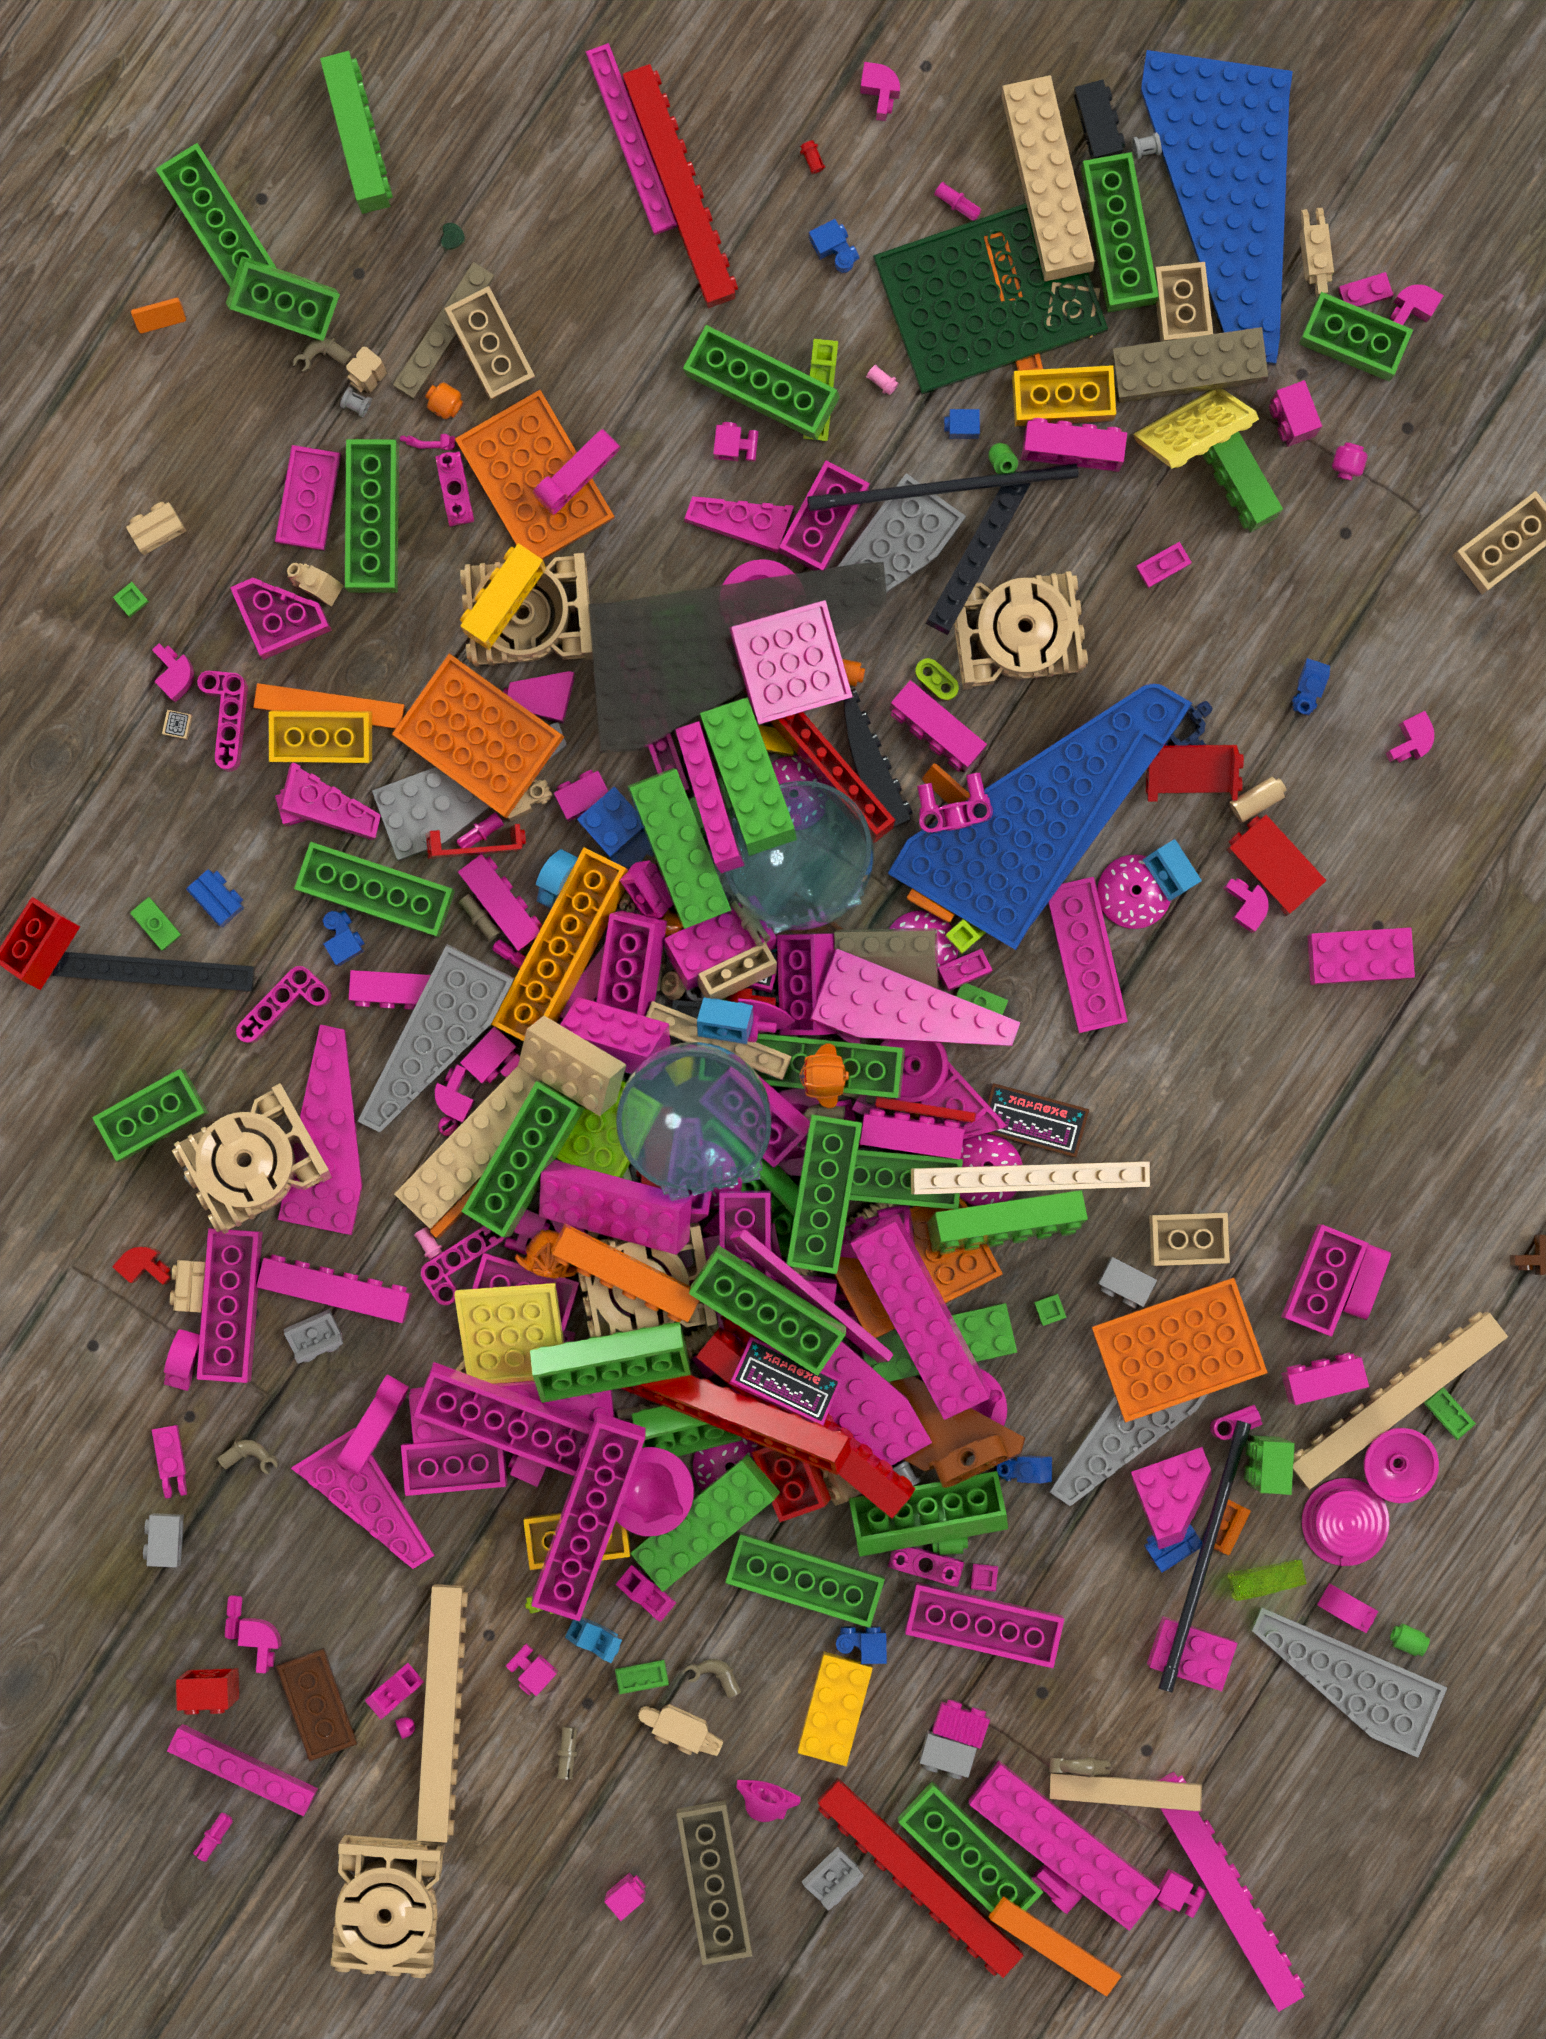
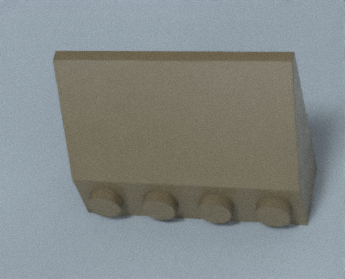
M937 928L841 929L834 932L835 949L842 950L938 989Z

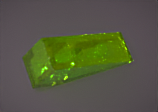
M1302 1559L1227 1573L1232 1598L1235 1601L1261 1597L1307 1584Z

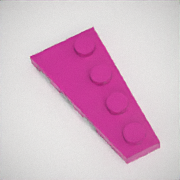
M292 762L290 764L279 811L370 840L376 838L380 814L354 798L350 799L341 793L342 791L334 786L330 787L320 781L319 777L302 770L301 766Z

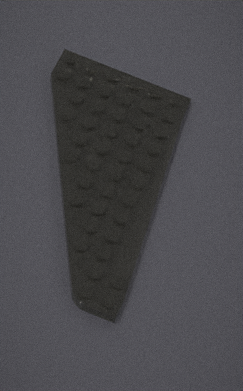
M884 562L853 564L828 568L823 571L815 570L614 603L588 604L600 753L640 751L675 731V729L700 716V713L711 710L746 690L729 627L826 600L835 636L837 637L877 614L883 607L887 597Z

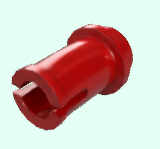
M814 140L800 146V154L804 155L811 174L819 173L826 168L817 150L819 146L815 144Z

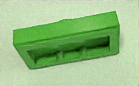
M150 897L130 912L162 951L182 936Z
M970 984L960 986L956 997L1003 1015L1008 1003L1007 999Z
M1444 1387L1423 1402L1455 1440L1460 1439L1476 1424Z
M665 1659L615 1668L619 1694L669 1685Z

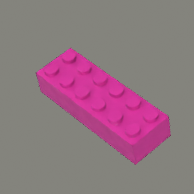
M554 1160L541 1172L539 1217L675 1255L689 1242L692 1197Z
M208 1228L197 1379L248 1383L251 1382L258 1299V1287L256 1286L260 1274L263 1232L230 1229L228 1233L224 1234L222 1231L217 1233L216 1229Z
M915 1582L904 1631L906 1635L1054 1668L1064 1617L1050 1612Z

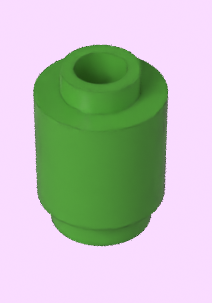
M998 443L991 447L988 459L998 474L1012 473L1017 469L1018 459L1007 444Z
M968 1537L932 1543L933 1553H940V1555L964 1554L963 1549L968 1548Z
M1403 1623L1399 1627L1395 1626L1390 1636V1640L1393 1641V1647L1413 1656H1423L1430 1642V1638L1426 1637L1425 1633Z

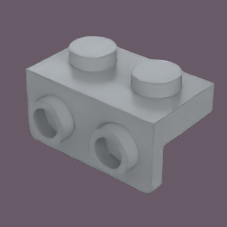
M330 1309L283 1329L284 1335L294 1352L297 1364L312 1361L317 1355L324 1352H332L343 1344L342 1333Z
M837 1847L802 1883L804 1887L821 1901L825 1909L830 1910L841 1901L847 1892L858 1885L864 1874L858 1865Z

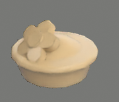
M676 970L665 974L661 982V990L670 1000L679 999L686 991Z

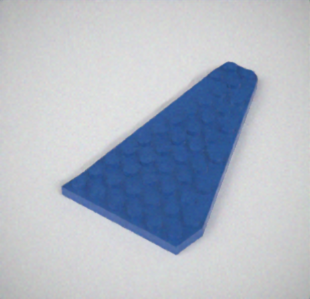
M1147 50L1140 92L1154 133L1157 132L1159 134L1162 148L1161 154L1198 263L1205 262L1208 292L1221 331L1225 333L1262 327L1266 362L1268 365H1276L1280 341L1289 94L1293 71Z
M1148 684L1139 688L984 789L985 794L990 798L993 808L992 817L988 821L951 831L930 833L921 830L906 841L888 874L1017 950L1036 918L1180 725L1192 702L1159 684ZM979 804L975 807L974 813L978 818H983L987 813V808L984 804ZM938 820L930 824L928 827L930 829L935 828L938 824Z

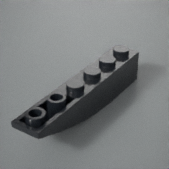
M853 688L851 689L852 697L844 699V716L853 764L858 777L895 819L893 829L910 822L911 818L909 815L913 814L908 801L903 802L899 794L902 792L900 783L897 778L892 779L888 771L892 769L886 755L881 756L878 749L881 747L879 738L876 733L871 734L868 725L871 724L866 711H860L857 703L861 701L856 689Z

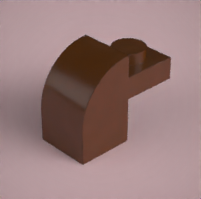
M1534 1235L1535 1255H1510V1265H1518V1270H1533V1265H1535V1275H1546V1235Z

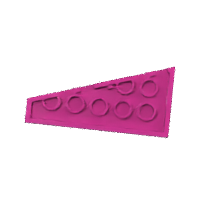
M356 1427L291 1468L356 1523L370 1532L373 1537L387 1546L391 1552L412 1569L435 1555L373 1454H371L358 1476L336 1464Z

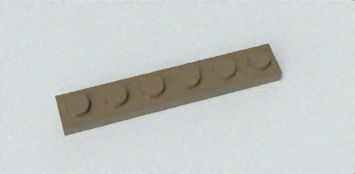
M475 262L472 263L394 382L393 386L413 400L416 399L457 336L444 309L490 286L495 278L492 273Z

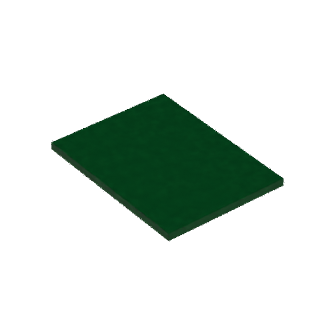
M1026 203L873 255L921 395L1108 331L1088 272L1044 281ZM999 232L1002 233L1005 237V241L1003 240V236L990 239L992 234H996ZM984 236H988V243L991 248V252L993 255L995 267L997 270L998 278L1000 281L1005 301H1001L1000 299V287L996 284ZM1007 240L1011 252L1006 251L1005 245ZM999 251H1002L1001 253L998 254V256H997V258H996V257H995L996 253L999 252ZM1002 255H1005L1003 261H998ZM1008 255H1009V256L1012 258V260H1013V264H1012L1011 266H1010V262H1009ZM1014 266H1015L1016 274H1013V273H1012V269L1014 268ZM1004 275H1009V276L1006 277V279H1005V281H1004V283H1003V282H1002V277H1003ZM1011 278V283L1007 284V281ZM1014 278H1017L1019 281L1020 289L1018 290ZM1052 283H1062L1060 287L1056 286L1054 294L1051 291ZM1072 285L1075 289L1064 288L1063 286ZM1078 286L1088 287L1089 291L1078 290ZM1022 292L1023 297H1019L1018 293ZM1050 296H1052V303L1049 305ZM1073 300H1078L1081 303V305L1074 302ZM1065 301L1068 302V303L1065 305V311H1066V313H1067V316L1063 313V310H1062V307H1063V304H1064ZM1093 304L1096 310L1095 316H1091ZM1052 307V312L1048 313V309ZM1080 309L1082 310L1081 314H1080L1078 317H1076V318H1071V317H1070V315H1071V316H1074V315L1078 314V312H1079ZM1051 316L1050 325L1047 326V318Z

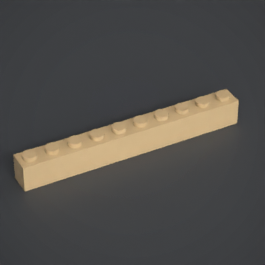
M1478 1312L1468 1320L1470 1324L1464 1329L1461 1327L1455 1329L1449 1334L1451 1339L1444 1344L1439 1342L1429 1350L1430 1355L1425 1359L1420 1357L1409 1365L1411 1369L1404 1375L1401 1372L1395 1375L1389 1381L1391 1385L1384 1390L1379 1388L1369 1396L1371 1400L1365 1405L1362 1403L1356 1405L1350 1410L1352 1415L1345 1420L1340 1418L1330 1426L1332 1430L1326 1435L1321 1433L1310 1441L1312 1445L1305 1451L1300 1449L1295 1452L1293 1472L1303 1485L1309 1490L1370 1444L1377 1436L1387 1431L1504 1341L1508 1336L1493 1316L1488 1312L1483 1314Z
M434 1584L432 1586L417 1841L447 1842L449 1835H454L455 1820H450L451 1810H455L456 1795H452V1785L457 1784L458 1770L453 1769L454 1759H458L459 1744H455V1734H460L461 1719H456L457 1709H461L462 1693H458V1683H463L464 1668H459L460 1658H464L465 1643H461V1633H466L467 1618L462 1617L463 1607L467 1608L468 1592H464V1586Z

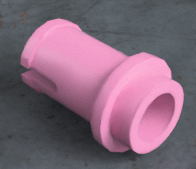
M874 365L866 378L879 386L884 394L891 395L899 384L896 382L895 377L891 378L878 368L877 365Z
M428 1227L414 1234L425 1251V1257L432 1260L443 1253L441 1250L442 1245L437 1244Z

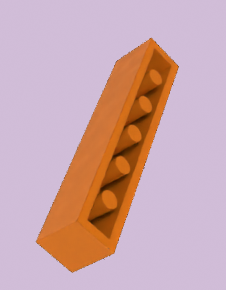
M566 1223L551 1249L552 1254L555 1255V1261L565 1266H568L570 1263L578 1267L576 1271L584 1276L590 1277L592 1274L600 1278L599 1282L608 1288L613 1289L616 1286L622 1289V1294L630 1299L635 1300L638 1297L644 1300V1305L654 1311H658L660 1308L668 1312L666 1316L676 1322H681V1320L688 1322L699 1302L698 1299L689 1294V1285Z

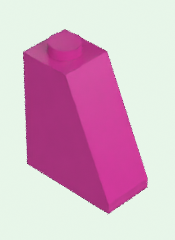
M568 671L510 682L509 689L504 688L503 692L538 718L564 724L575 674Z

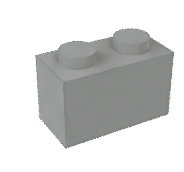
M1110 1257L1097 1284L1102 1286L1100 1291L1112 1297L1116 1293L1124 1297L1123 1303L1136 1309L1137 1305L1144 1307L1157 1280Z
M153 1513L149 1516V1519H146L145 1534H148V1544L144 1545L143 1559L147 1560V1566L178 1567L181 1565L184 1515Z
M927 1730L919 1762L924 1764L923 1768L926 1770L937 1772L938 1769L947 1771V1775L952 1778L962 1779V1776L969 1777L977 1747L934 1734Z

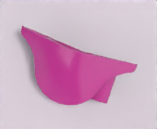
M737 1780V1789L745 1799L747 1813L751 1818L759 1822H770L777 1818L784 1819L787 1809L797 1806L801 1802L800 1796L777 1785L764 1781Z

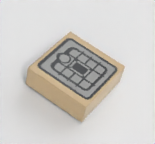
M167 710L162 734L188 740L193 716Z

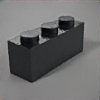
M1103 79L1076 86L1073 91V97L1090 158L1096 159L1122 154L1123 148H1125V140L1122 133L1118 134L1116 125L1119 124L1116 110L1111 109L1110 101H1112L1110 87H1105Z

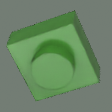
M133 582L129 583L113 597L130 618L149 603Z
M1058 1294L1034 1302L1042 1326L1067 1318Z

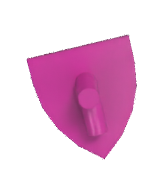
M738 999V1002L753 1005V1024L748 1039L749 1042H756L758 1033H776V1030L785 1028L795 1022L792 1016L774 1005L762 1001Z

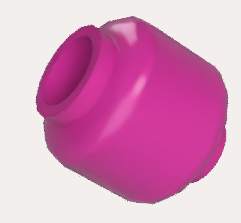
M1345 442L1344 446H1339L1336 449L1332 469L1339 472L1337 477L1352 481L1353 476L1360 477L1363 474L1368 458L1367 453L1363 451L1364 447Z

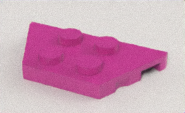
M948 1061V1074L943 1086L935 1095L922 1101L921 1104L976 1113L975 1122L973 1123L959 1121L960 1126H963L965 1129L963 1140L1005 1128L1007 1125ZM934 1117L935 1122L944 1123V1119H946Z

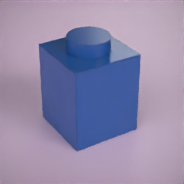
M950 409L949 417H944V432H949V439H978L980 435V409Z

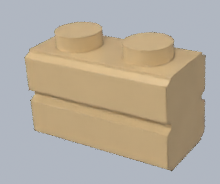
M362 347L356 354L357 358H353L346 366L349 373L347 378L351 381L350 384L360 393L363 390L371 393L378 385L377 381L380 382L386 376L387 370L382 360L367 347Z
M164 502L157 503L151 508L152 512L145 516L139 514L129 521L130 525L126 526L143 555L150 553L187 531L169 502L166 504Z
M177 1260V1265H173L172 1280H176L175 1290H171L170 1305H174L173 1311L202 1313L206 1262Z

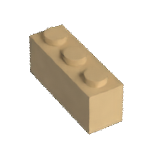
M764 942L762 946H755L699 973L697 985L704 997L721 1000L775 974L777 962L767 944Z

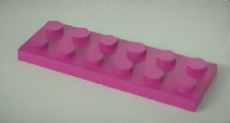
M1094 877L1063 883L1048 902L1078 1033L1126 1023L1128 1020Z

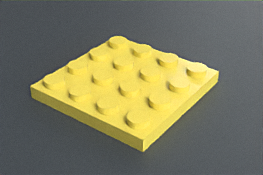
M1215 389L1199 396L1133 435L1139 445L1170 468H1178L1186 464L1187 460L1195 455L1206 453L1211 446L1229 440L1234 433L1250 428L1252 423L1259 420L1255 410L1224 389Z
M555 1283L455 1291L454 1296L466 1374L492 1384L534 1381L530 1350L564 1343Z

